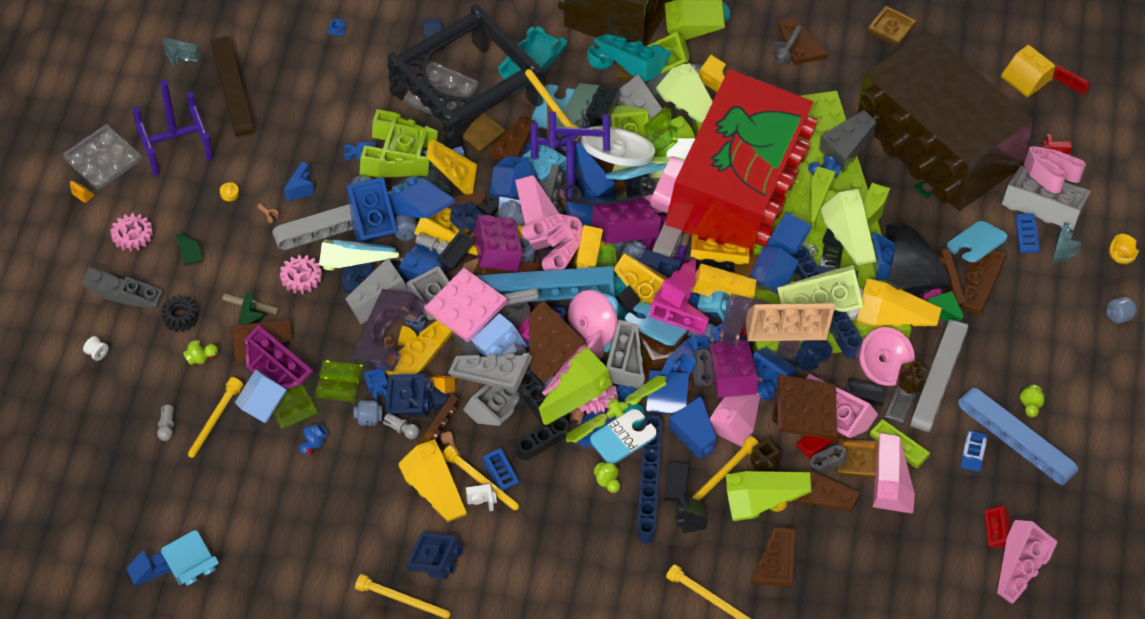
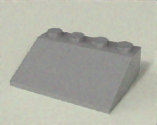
M1020 166L1008 184L1002 205L1010 210L1024 212V214L1033 213L1035 217L1042 219L1044 222L1060 225L1065 230H1074L1091 191L1064 181L1060 193L1050 192L1034 180L1025 167Z

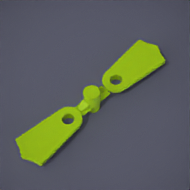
M666 376L654 377L625 399L626 402H619L617 398L611 399L607 403L609 406L607 414L597 415L566 434V441L576 443L591 433L594 428L603 426L606 423L607 417L609 419L614 416L616 418L624 415L623 410L628 408V404L635 405L641 401L642 397L648 396L667 385Z

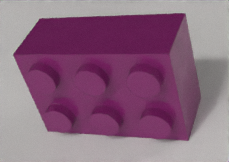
M639 198L622 203L593 206L591 225L595 228L603 229L601 238L606 244L658 238L661 217L646 199Z
M478 215L473 236L474 240H476L475 246L479 266L517 271L523 252L516 221L508 217L500 218L491 215Z
M748 340L709 343L712 357L713 381L717 397L757 394V373Z

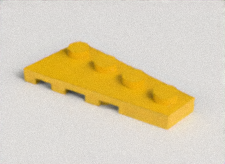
M436 320L420 332L417 338L408 341L405 347L398 352L392 353L385 362H380L378 369L383 368L384 373L388 375L421 374L452 336V331Z

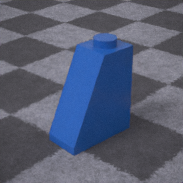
M698 397L670 417L669 429L700 460L705 456H710L715 451L716 436L701 397Z

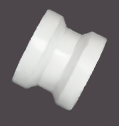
M93 336L87 340L83 351L88 355L91 354L95 361H99L107 354L108 345L101 343L99 338Z

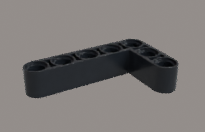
M528 367L522 380L528 381L529 384L521 382L517 391L542 425L519 439L516 454L522 460H529L563 440L569 427L565 416L547 425L543 424L539 407L547 395L542 393L544 387ZM532 396H539L541 399L536 400ZM556 426L562 427L563 430L558 431V430L555 429V427H556ZM544 436L547 440H540L538 437ZM522 446H528L530 450H524Z

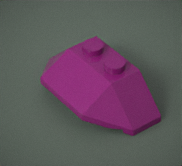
M258 325L245 338L247 369L252 373L256 369L285 389L300 386L313 372L312 369L261 326Z

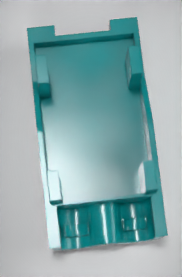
M537 26L536 28L531 27L527 31V38L520 42L518 46L543 70L544 75L568 46V41L561 37L557 39L545 33V29ZM508 56L498 67L499 74L503 79H507L521 70Z

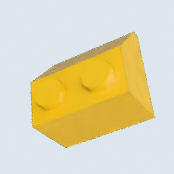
M1027 45L1016 53L1001 74V78L1028 98L1052 80L1055 65L1030 45Z

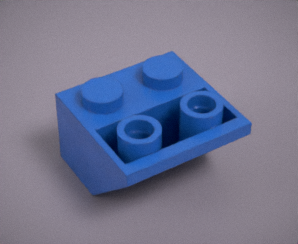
M506 156L493 167L489 193L491 197L513 199L518 196L515 180L532 175L535 178L537 177L528 159Z

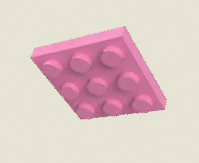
M463 268L424 309L429 315L466 342H469L508 302L507 298Z

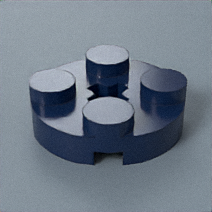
M467 202L466 204L454 205L449 218L457 228L464 230V228L470 229L469 233H473L478 215L485 216V214L478 210L474 203Z
M368 262L344 268L341 280L345 293L351 294L361 284L356 280L360 278L365 280L376 270L372 263Z
M805 340L801 343V349L795 356L794 362L804 372L815 370L818 368V363L821 361L825 363L829 359L833 350L828 340Z

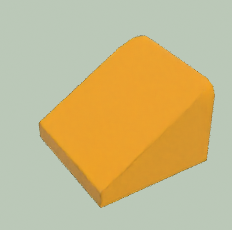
M74 181L70 182L72 194L82 202L86 203L94 197L95 194L83 185Z
M444 375L430 377L434 386L445 394L455 392V377Z

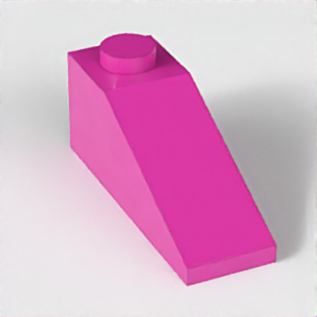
M658 289L648 317L701 335L705 334L709 321L706 315L689 303H685L681 308L676 307L661 298L662 290Z

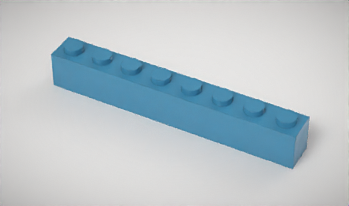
M613 266L475 275L501 295L537 288L539 299L533 301L573 299L578 293L590 289L615 296Z

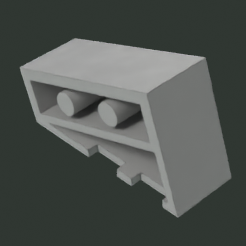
M387 258L345 299L359 323L363 324L386 310V307L389 308V305H394L408 297L409 292L403 279Z

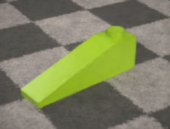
M585 347L569 363L571 367L566 374L562 373L559 378L561 382L556 389H551L539 407L543 424L547 425L593 400L612 385L608 368L589 348Z
M745 471L726 474L727 494L733 521L760 516L759 513L765 510H773L777 508L776 505L785 501L791 502L812 492L810 472Z

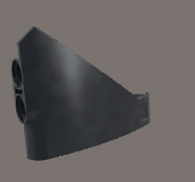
M648 174L624 179L626 186L599 197L585 199L579 188L572 184L562 185L559 196L565 201L577 204H615L651 195L657 186L656 182ZM572 188L573 194L567 198L566 192Z
M906 223L889 224L886 226L887 238L890 241H895L887 281L889 285L914 296L925 295L931 290L944 289L949 286L950 277L942 262L918 232Z

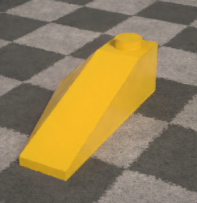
M445 208L428 219L420 218L414 234L419 235L422 232L430 237L439 238V242L446 241L450 243L461 229L454 226L450 221L451 209ZM464 228L462 230L474 239L473 233H469L470 229ZM474 245L468 253L477 255L476 246Z
M626 253L623 254L614 267V271L625 285H630L641 299L640 302L652 305L658 289L663 290L661 285L668 278Z
M867 278L862 295L863 307L859 308L856 323L873 327H882V325L900 327L901 324L937 326L942 308L903 290H897L888 283Z
M435 439L416 446L398 463L406 482L410 486L412 485L422 497H425L447 522L467 515Z

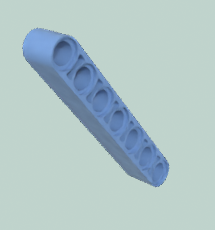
M971 388L958 400V404L963 411L1057 483L1065 485L1078 472L1077 465L1071 459L979 389Z

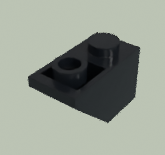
M680 495L679 502L676 504L677 514L675 515L677 527H681L683 534L706 529L707 516L702 501Z

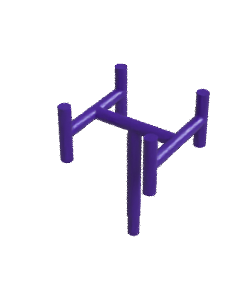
M166 80L160 82L168 131L148 137L140 108H133L137 133L142 139L154 176L160 174L156 151L151 145L156 142L198 131L205 149L206 159H213L210 134L206 133L196 107L193 92L187 93L190 117L194 120L195 124L177 129L168 82Z
M549 112V138H538V123L530 124L531 159H538V145L549 146L550 149H556L557 146L566 147L567 184L575 186V147L581 140L574 142V139L579 136L603 137V152H610V115L602 116L603 129H588L590 126H584L583 128L556 127V112ZM556 134L566 135V136H564V137L561 138V139H557ZM572 188L567 190V198L572 196Z

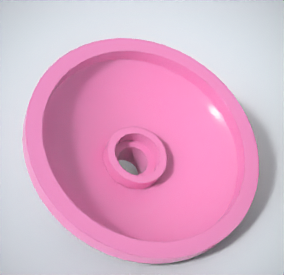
M586 290L578 293L572 299L568 310L570 327L583 340H586L600 330L603 337V346H606L613 340L617 327V316L613 305L606 296L598 291Z
M882 327L871 331L865 336L862 341L859 361L862 370L870 380L880 385L893 386L897 385L896 382L901 365L915 361V355L910 341L903 333L894 328ZM879 356L883 357V362L880 361Z

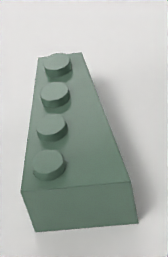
M578 84L563 110V113L572 125L579 128L590 125L586 117V109L590 106L592 96L600 85ZM558 119V121L556 122V127H564V125ZM557 134V139H561L566 135Z

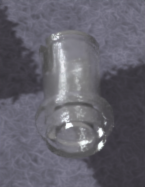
M805 238L801 246L807 248L813 258L819 250L816 244H811Z

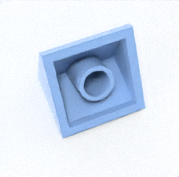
M255 369L235 404L248 414L267 423L287 389Z

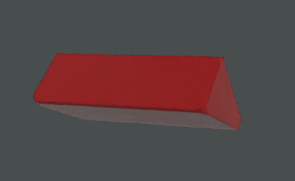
M1059 65L1056 66L1054 79L1083 95L1091 88L1090 83Z
M1004 506L985 510L988 546L1005 547L1007 536L1011 530L1009 511Z

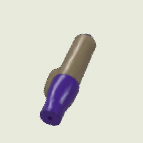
M687 233L683 234L681 243L677 246V258L679 260L683 259L687 251L690 235Z

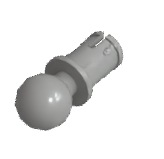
M422 232L417 235L415 241L417 244L429 248L432 252L436 249L439 255L449 244L446 241L439 242V238L430 237Z
M171 405L161 407V418L158 422L160 428L157 431V436L162 441H169L173 436L171 428L174 426L172 420L174 407Z
M391 413L385 416L383 424L397 430L398 434L404 432L408 439H415L419 435L420 430L417 425H407L408 421L406 419L402 420Z

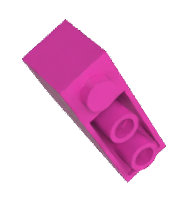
M693 258L689 263H684L679 271L676 270L669 279L666 278L661 285V289H663L660 295L661 298L678 308H681L689 301L695 285L696 259Z

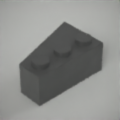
M865 110L861 111L821 135L819 150L825 156L835 157L837 163L841 164L840 171L844 173L847 166L855 160L860 150L862 151L873 138L876 121Z

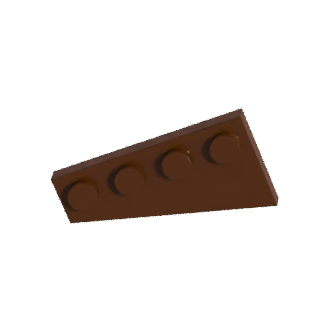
M993 250L976 262L968 261L964 311L982 315L1007 258L1006 253Z

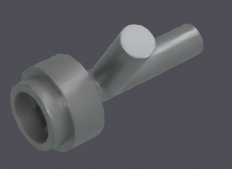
M796 26L787 42H774L773 45L777 49L773 53V59L779 64L786 65L793 56L789 51L803 30L801 26Z

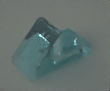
M163 38L164 51L174 68H176L180 58L186 61L198 62L200 58L198 45Z
M1063 223L1053 263H1058L1079 254L1082 243L1071 240L1073 232H1069L1071 227L1069 223Z

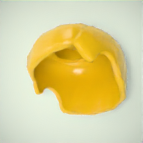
M1127 234L1116 235L1109 247L1112 259L1119 264L1134 262L1139 252L1136 249V240Z

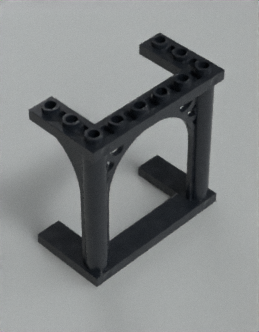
M477 4L471 6V13L399 55L394 51L387 54L389 90L391 94L400 101L407 98V85L410 92L420 99L424 107L427 106L431 110L432 115L442 122L443 145L449 149L461 147L460 142L465 132L481 114L526 88V98L535 107L543 104V97L525 74L526 70H532L543 85V70ZM471 31L472 43L482 53L488 51L489 36L521 69L490 89L469 97H456L439 91L431 84L426 73L427 64L434 53ZM419 66L422 69L420 71H412L410 67ZM451 101L456 103V107L452 110L446 106Z

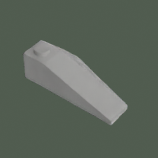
M526 380L521 381L523 384L527 383ZM485 385L471 397L463 411L478 424L500 426L513 414L520 394L518 391Z

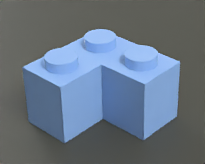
M500 313L471 339L478 351L485 357L491 354L499 356L513 344L523 345L525 349L528 347L515 326Z

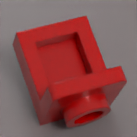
M1047 134L1045 141L1042 142V148L1053 149L1070 155L1071 142L1052 141L1051 134Z

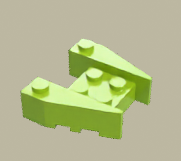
M377 109L373 119L372 138L386 141L383 149L364 146L360 157V174L377 178L428 176L430 160L422 155L425 147L428 148V143L432 139L437 141L438 131L428 126L423 128L416 125L414 120L409 119L407 121L402 119L401 115L395 112Z
M817 166L810 188V225L812 227L810 235H813L815 228L827 230L821 214V207L838 194L832 191L836 172ZM874 183L871 184L865 201H862L869 229L876 220L882 217L890 192V188Z

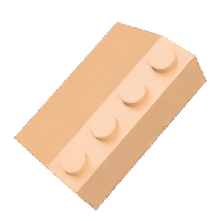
M835 304L753 305L748 310L746 317L748 341L827 340Z

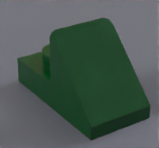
M245 292L238 325L256 324L263 320L264 314L253 312L255 300L252 299V292Z

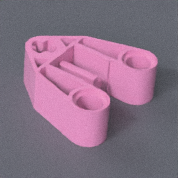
M1032 146L1028 150L1024 166L1029 175L1045 189L1053 193H1060L1065 179L1074 183L1081 181L1086 163L1081 159L1057 150Z
M671 156L652 196L651 207L668 213L674 183L684 160Z
M556 214L523 226L522 234L527 240L543 237L555 229L556 231L547 237V243L554 247L562 241L542 260V267L545 271L565 269L579 247L582 223L577 217Z

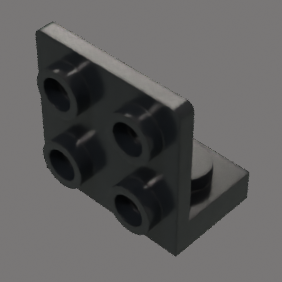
M597 88L596 93L592 96L590 106L586 109V117L589 120L590 127L603 126L602 116H611L620 96L618 88Z

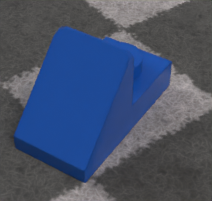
M300 163L285 186L284 192L287 201L314 194L313 183L309 181L311 173L307 163Z
M684 341L668 357L662 373L669 376L673 370L676 372L680 369L684 373L691 374L696 364V358L689 342Z
M142 551L127 567L134 586L171 572L161 552L146 557L145 552Z

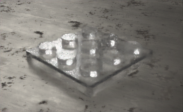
M432 61L426 68L427 77L431 84L447 95L469 97L473 95L479 86L478 81ZM409 90L404 97V103L432 115L431 110L427 106L424 107L420 99ZM451 101L446 106L452 110L456 107V103Z
M107 124L63 153V159L97 190H100L142 161V156Z

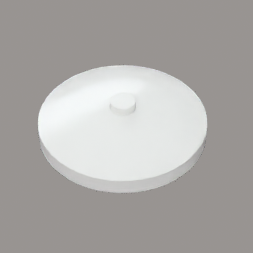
M595 126L588 129H603V126ZM610 127V152H603V137L582 136L580 142L585 150L596 158L623 166L647 165L653 161L655 147L646 138L634 132L616 127Z

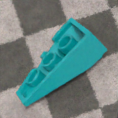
M605 34L594 38V42L632 76L635 77L639 74L643 82H648L658 77L672 55V51L658 45H651V47L643 46V42H627L626 38Z

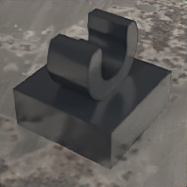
M485 197L483 203L487 206H482L480 203L477 206V209L483 214L494 216L499 211V200L495 198L491 202L489 198Z

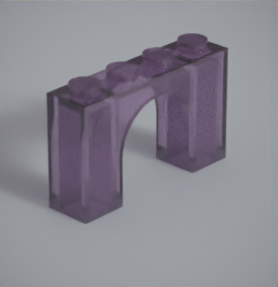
M382 289L350 358L363 367L394 372L401 354L389 345L382 344L383 334L386 328L398 318L418 319L425 301L414 293Z
M731 293L718 342L738 347L742 330L746 325L748 310L753 305L771 303ZM779 341L776 357L795 362L800 341Z

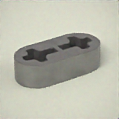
M707 349L695 350L693 352L696 358V364L693 368L694 382L699 387L709 386L713 382L711 353Z
M835 445L812 456L810 465L814 472L822 474L843 465L848 459V454L843 446Z

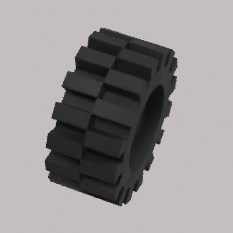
M179 295L177 299L176 296H173L172 301L167 299V304L164 303L161 310L165 326H168L169 330L174 328V332H178V329L184 332L185 328L190 330V325L194 327L195 322L198 321V312L193 299L189 300L188 296H185L183 299L182 295ZM176 311H187V314L182 317L173 316V313Z

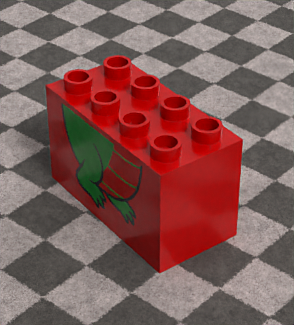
M728 69L677 175L665 225L682 230V232L689 235H699L698 238L705 241L710 238L720 245L730 243L749 248L750 255L753 254L756 245L766 247L774 229L772 225L776 218H780L787 199L785 196L788 190H792L799 173L798 167L800 163H804L812 143L810 140L818 123V119L810 117L814 101Z

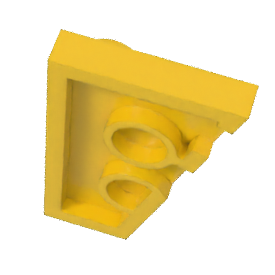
M432 139L428 143L426 157L465 195L473 194L477 164Z
M692 234L691 257L698 260L713 259L717 262L731 261L735 264H749V248L730 243L720 245L714 239L708 238L707 241L698 239L699 235Z

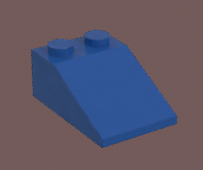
M577 143L575 147V173L582 196L585 199L613 192L615 183L612 179H606L605 171L580 143Z
M416 176L407 178L405 183L393 186L392 190L388 192L393 214L428 219L455 203V199L428 180L417 178Z
M384 177L347 185L352 226L356 241L369 242L394 236L398 230Z
M416 244L401 262L399 275L407 283L437 266L440 267L444 274L447 273L448 268L437 261L439 254L436 249L432 252L429 248Z

